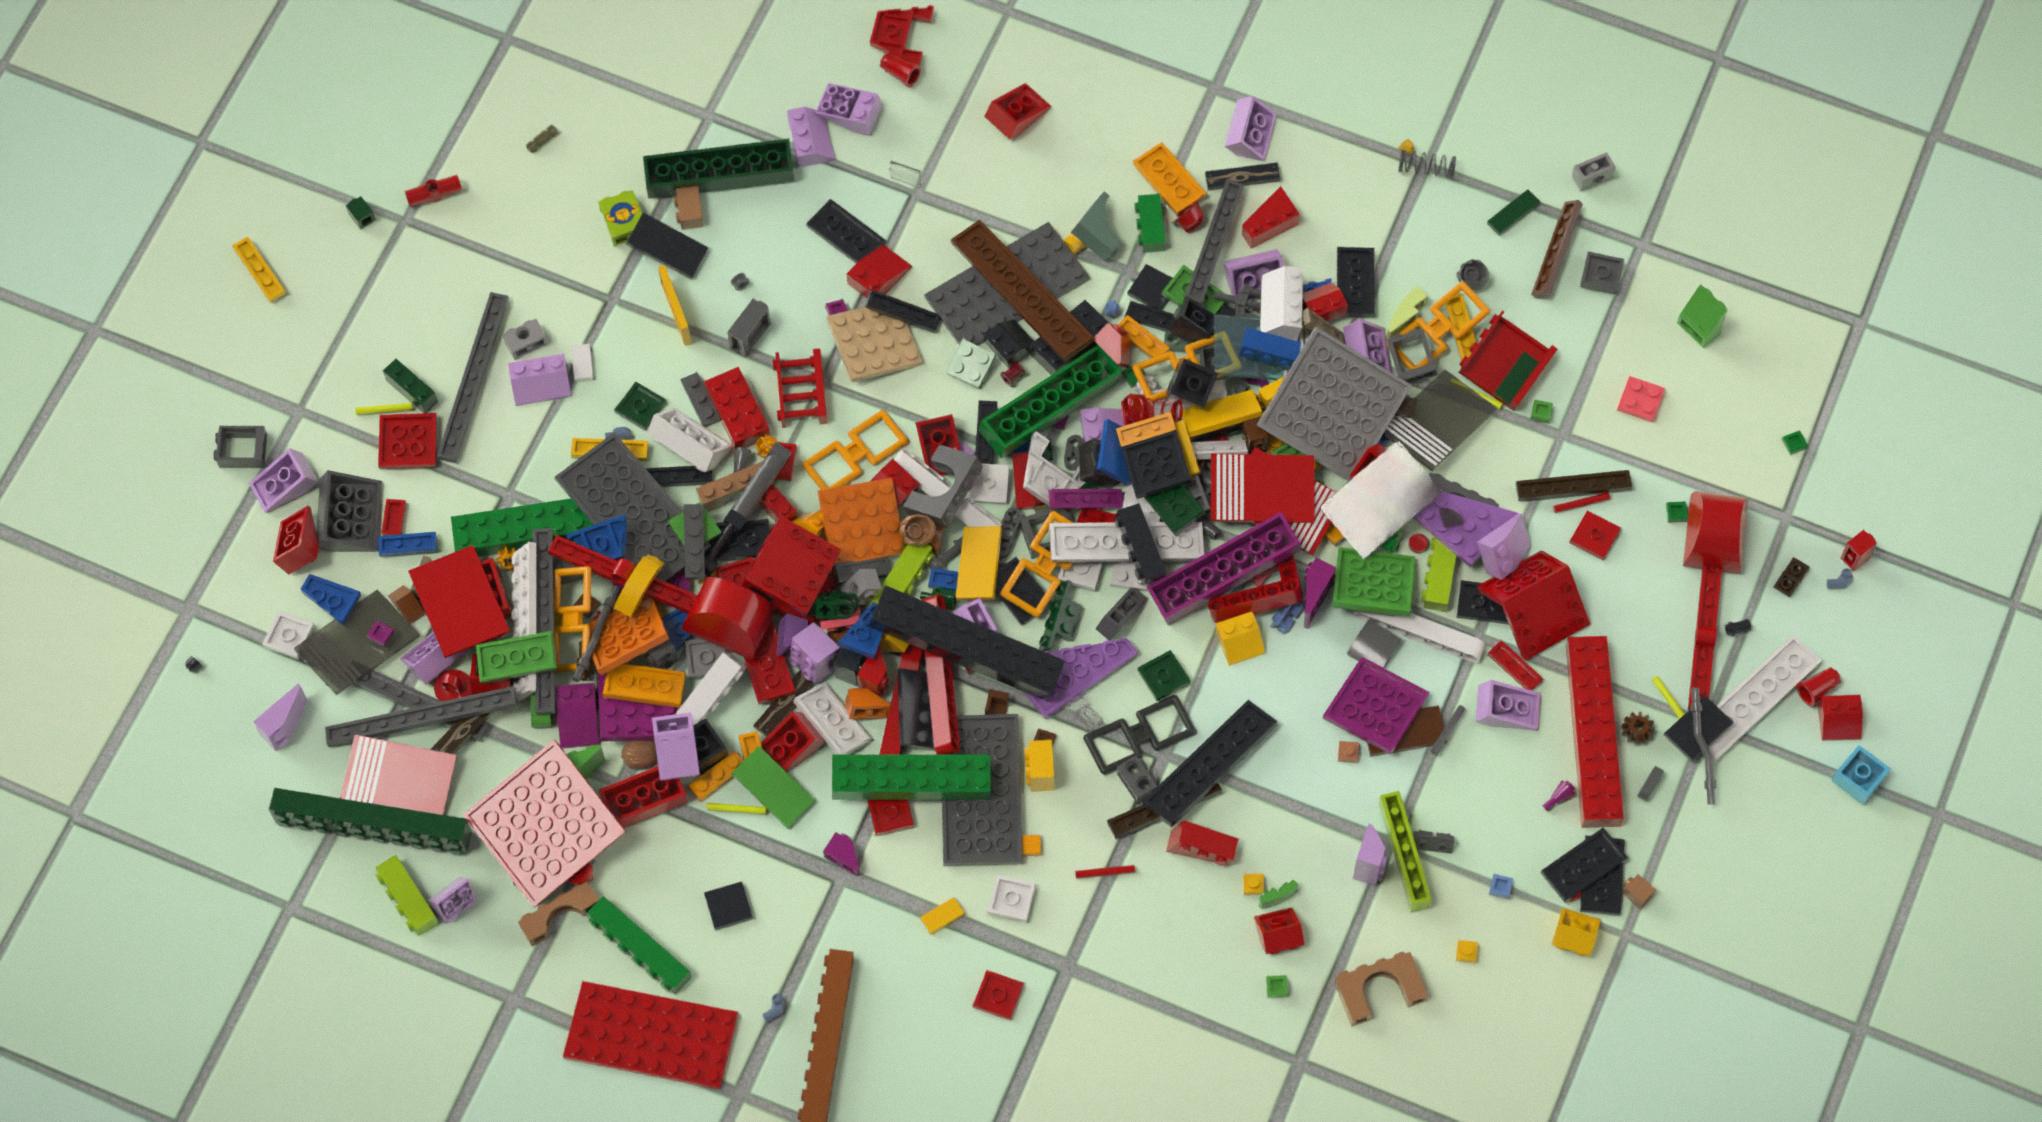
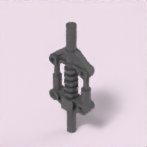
M1245 284L1242 290L1237 293V296L1214 292V299L1234 304L1235 318L1237 320L1245 319L1260 322V317L1244 311L1245 307L1261 311V301L1248 300L1249 295L1261 297V290Z

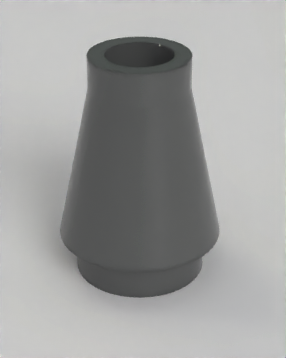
M742 447L736 449L734 452L733 473L748 467L752 458L751 450Z

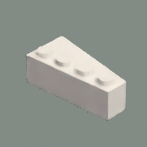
M723 652L676 714L691 712L694 725L705 718L708 720V714L717 709L720 704L719 701L730 692L731 686L741 678L747 666L731 653Z

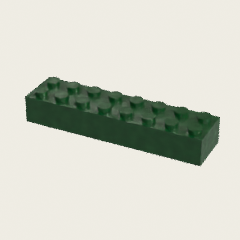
M789 138L643 156L648 199L676 196V189L698 186L699 193L794 181Z

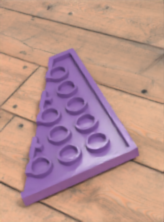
M1399 478L1385 491V495L1469 567L1481 557L1477 541L1519 514Z
M1127 638L1104 641V643L1094 645L1085 644L1074 646L1073 648H1061V650L1052 652L1044 651L1065 660L1053 694L1047 702L1026 692L1023 693L1042 717L1047 719L1136 657L1138 651Z

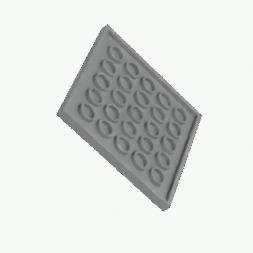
M1315 327L1258 421L1257 426L1301 453L1314 455L1316 462L1346 480L1355 482L1349 475L1369 446L1379 442L1412 385Z

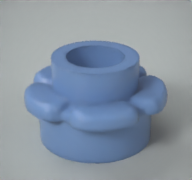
M1116 300L1107 301L1105 307V315L1113 318L1119 312V304H1116Z

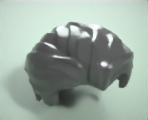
M1476 259L1462 263L1460 270L1456 273L1459 283L1465 282L1471 290L1481 289L1489 280V272L1486 265Z

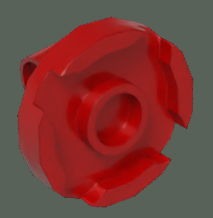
M452 669L445 671L435 681L434 692L436 698L440 701H447L472 695L470 677L461 670Z

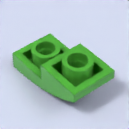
M1292 880L1289 883L1285 882L1279 888L1280 892L1274 887L1270 891H1264L1259 897V908L1266 909L1282 903L1298 891L1299 884Z

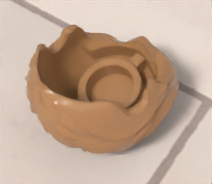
M920 514L906 517L902 520L899 533L905 539V543L912 546L928 544L932 541L936 532L934 521L928 516Z
M654 740L627 741L621 751V758L625 765L634 770L644 769L652 765L657 755Z

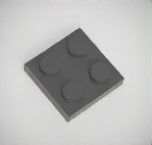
M1588 251L1580 287L1617 295L1624 259Z

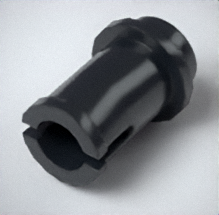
M1749 619L1734 623L1730 621L1725 625L1726 634L1733 637L1737 633L1751 631V623Z

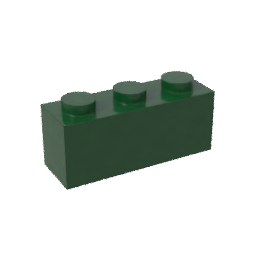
M397 358L383 370L386 381L422 413H427L438 403L436 393Z

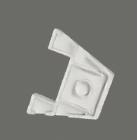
M1035 431L1031 437L1023 488L1050 507L1048 490L1078 489L1093 477L1095 472L1081 463L1073 477L1067 475L1042 457L1050 440Z

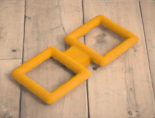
M1462 281L1430 307V311L1436 317L1428 324L1421 317H1418L1398 334H1408L1409 331L1417 327L1423 329L1438 346L1431 353L1434 361L1447 350V345L1441 339L1443 336L1450 332L1456 339H1460L1487 317L1491 311L1471 288ZM1463 291L1481 312L1458 330L1439 309L1459 292ZM1398 346L1394 347L1397 358L1408 370L1429 364L1427 357H1425L1415 366Z
M1225 332L1185 346L1187 356L1182 358L1200 365L1194 350L1222 341L1233 365L1215 371L1218 373L1217 378L1239 371L1242 368ZM1173 351L1134 364L1132 367L1145 397L1150 398L1152 402L1158 398L1161 400L1169 397V395L1165 394L1166 390L1152 394L1142 369L1169 360L1175 371L1179 359L1176 358Z
M880 410L850 430L848 436L853 442L843 447L839 441H834L802 463V467L820 490L845 486L862 474V469L857 464L859 461L866 457L872 465H876L908 443L907 437L886 411ZM882 419L899 440L874 456L859 438L858 434ZM834 450H837L853 471L828 487L813 469L812 465Z
M1056 511L1050 512L1030 544V548L1040 554L1036 562L1032 563L1028 559L1022 558L1000 593L1002 597L1036 618L1041 616L1061 583L1060 579L1051 574L1055 566L1058 565L1064 570H1069L1074 563L1051 562V552L1039 545L1048 532L1050 523H1053L1055 520L1059 523H1073ZM1025 567L1051 583L1036 608L1010 593Z
M589 566L555 569L553 573L554 614H563V626L554 627L557 663L555 673L576 671L577 663L559 664L560 634L582 632V656L590 642V625L583 624V613L591 610V568ZM584 574L583 605L561 607V576Z

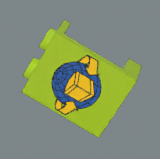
M633 190L623 191L619 195L605 197L598 201L599 209L603 214L613 246L628 241L642 215Z

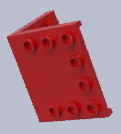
M780 516L767 535L741 586L749 590H753L755 587L806 616L837 560L841 549Z
M1542 550L1521 561L1516 570L1502 580L1492 577L1477 586L1479 593L1503 607L1521 657L1524 660H1528L1590 625L1569 565Z

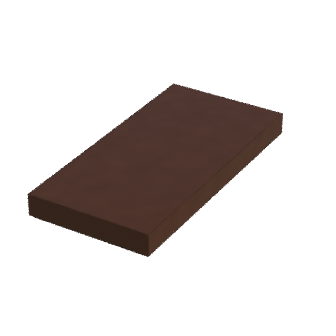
M1439 705L1420 709L1392 753L1434 746L1444 730ZM1367 742L1370 757L1389 754Z

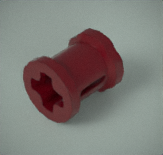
M1013 362L1006 372L1002 371L1000 373L1003 381L1009 386H1012L1019 376L1025 375L1024 369L1017 362Z

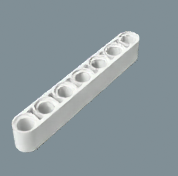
M901 448L894 459L920 483L919 488L929 496H940L953 486L904 448ZM968 496L964 498L962 506L959 507L955 514L957 518L969 527L1002 526L999 520Z
M1359 610L1354 612V616L1361 621L1367 622L1370 619L1390 632L1472 663L1479 662L1485 648V643L1478 638L1412 613L1408 617Z

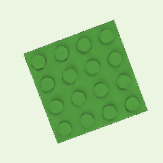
M1338 548L1332 607L1410 616L1415 556L1369 551L1370 554L1367 555L1364 550Z

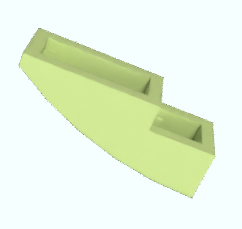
M1416 286L1396 309L1388 328L1387 339L1400 333L1418 318V310L1426 305L1428 295L1419 286Z

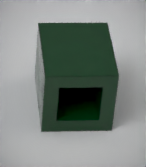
M362 196L352 199L346 205L349 216L360 230L376 220L372 209Z

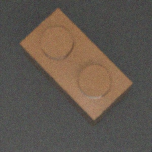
M698 186L676 189L677 196L673 197L675 207L679 208V212L675 213L677 223H681V229L704 227Z

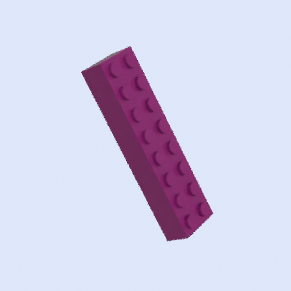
M1279 512L1147 586V589L1166 624L1169 625L1207 604L1211 599L1223 595L1302 551V548L1282 512Z

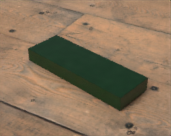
M1527 189L1487 221V225L1500 236L1539 206L1541 201Z
M1524 351L1493 394L1509 405L1539 362Z

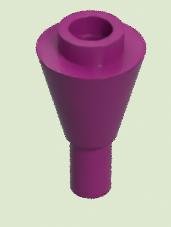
M1561 780L1551 798L1542 807L1548 812L1556 803L1558 804L1575 795L1574 786L1568 780L1566 782Z

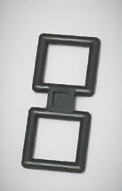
M1172 695L1137 711L1136 717L1139 723L1129 727L1126 720L1121 718L1083 736L1101 774L1106 775L1116 770L1117 766L1136 755L1141 759L1143 753L1139 745L1150 741L1155 751H1159L1196 733L1177 695ZM1173 704L1187 730L1158 742L1145 716ZM1121 727L1134 753L1109 765H1105L1093 739Z

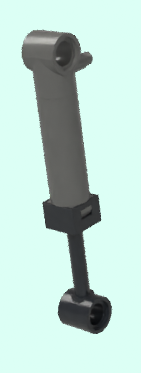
M775 442L723 522L727 524V527L709 554H704L706 578L710 577L718 565L714 558L732 531L735 529L740 532L792 452Z

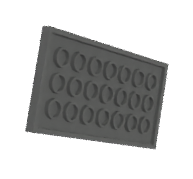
M1049 222L1006 246L1056 299L1090 280V276ZM973 266L924 294V298L934 312L940 315V320L958 345L963 338L978 346L985 342L983 335L996 324L1013 319L1019 322L1023 319Z
M615 432L554 477L555 481L593 525L623 514L627 515L626 555L621 556V559H627L637 566L640 560L648 554L657 557L665 564L656 578L665 582L685 568L684 546L668 524L669 520L681 514L682 511ZM709 543L704 544L705 553L709 549H711V545Z
M1018 714L957 715L960 751L951 755H990V800H942L943 866L1022 864Z

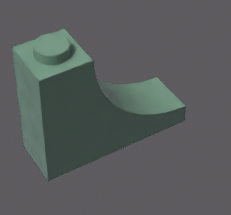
M1105 191L1097 198L1071 231L1075 237L1104 261L1109 256L1113 257L1118 252L1119 248L1117 246L1121 242L1110 228L1106 218L1105 206L1110 195Z

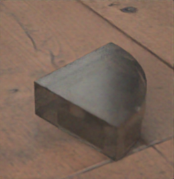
M1439 508L1444 528L1463 524L1461 516L1456 511L1450 508Z

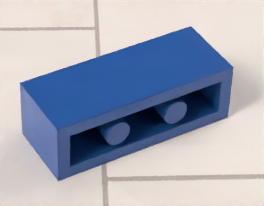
M1246 327L1238 356L1290 370L1299 355L1301 342Z

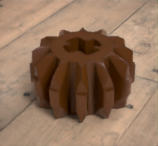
M1640 711L1638 716L1632 712L1630 717L1626 716L1624 718L1625 723H1622L1621 729L1624 730L1622 735L1628 736L1627 742L1634 740V744L1637 745L1638 741H1640L1644 745L1646 740L1650 741L1652 739L1651 734L1655 732V728L1652 727L1654 725L1653 720L1648 721L1649 715L1643 717Z

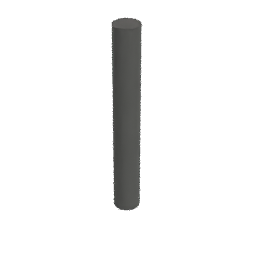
M1462 705L1457 707L1430 750L1432 754H1438L1464 713L1465 707Z

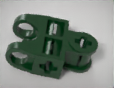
M824 591L822 594L817 595L806 616H816V618L846 619L858 608L860 600L854 593ZM846 598H853L856 602V605L854 606L850 601L846 600Z

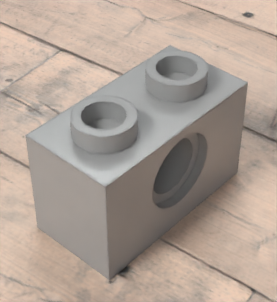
M1606 152L1575 165L1572 178L1579 190L1582 191L1613 178L1615 165Z
M537 319L528 320L521 326L509 329L503 334L504 342L514 360L548 345L546 335ZM524 336H527V337H528L527 339H524V340L521 339V338L524 337Z
M859 569L840 587L842 592L854 593L858 596L860 600L858 607H861V609L882 590L876 569ZM846 598V600L850 601L854 606L856 605V602L853 598Z

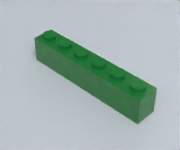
M604 896L587 912L588 923L595 929H601L603 936L611 942L613 940L617 943V948L623 954L628 953L632 956L631 960L638 967L642 965L649 977L653 980L657 978L665 991H672L676 995L692 978L690 971Z

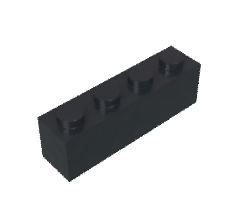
M1140 504L1119 509L1114 517L1115 525L1122 532L1121 539L1124 546L1127 545L1129 550L1128 557L1130 562L1135 565L1137 580H1140L1143 586L1165 577L1166 569Z

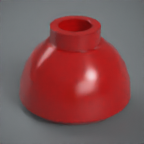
M591 863L586 865L569 881L576 885H581L586 881L591 883L593 880V867Z

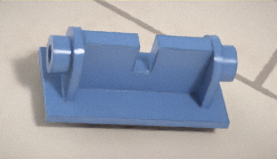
M1301 600L1296 604L1284 606L1272 617L1273 622L1269 627L1277 626V630L1280 633L1287 632L1294 622L1289 615L1297 618L1304 608V602Z

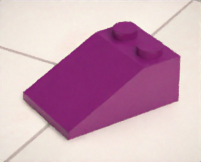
M1317 557L1313 563L1309 562L1305 569L1304 628L1308 629L1333 586L1337 567Z
M583 683L555 686L561 748L600 745L595 684Z

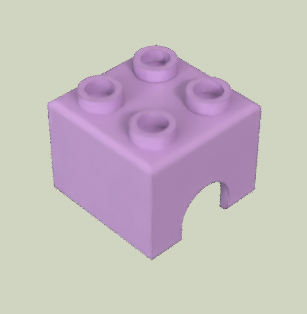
M812 623L792 637L789 661L793 667H798L802 671L803 676L807 680L817 684L835 671L834 662L831 659L839 653L840 647L836 646L837 644L819 626Z

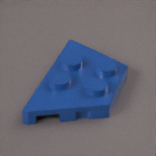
M627 515L617 516L569 533L566 536L569 540L573 539L576 544L611 559L626 555Z

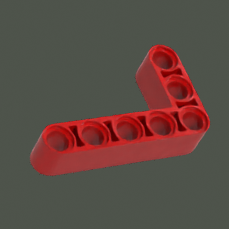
M1294 556L1278 563L1281 581L1211 599L1208 602V609L1212 620L1215 623H1219L1249 612L1257 614L1300 602L1303 599V592Z

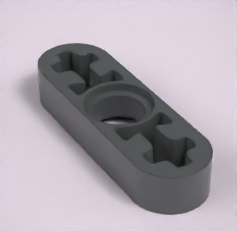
M1016 507L1009 508L1001 522L1002 531L1006 529L1011 530L1012 535L1010 537L1001 536V541L1004 544L1003 551L999 553V560L1005 559L1008 556L1020 527L1022 512ZM1013 514H1016V515H1017V518H1014V520H1013V522H1012V525H1011V524H1010V521H1011L1010 516H1013Z

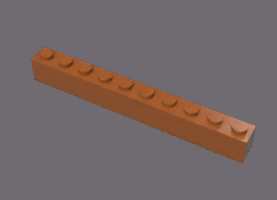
M830 949L829 955H825L824 967L827 968L826 973L821 976L820 985L823 986V991L818 994L817 1005H820L819 1012H815L814 1024H817L816 1031H812L811 1043L814 1044L813 1050H809L807 1062H810V1068L805 1071L804 1082H807L806 1089H802L801 1101H804L803 1109L799 1108L798 1121L827 1122L854 963V952Z

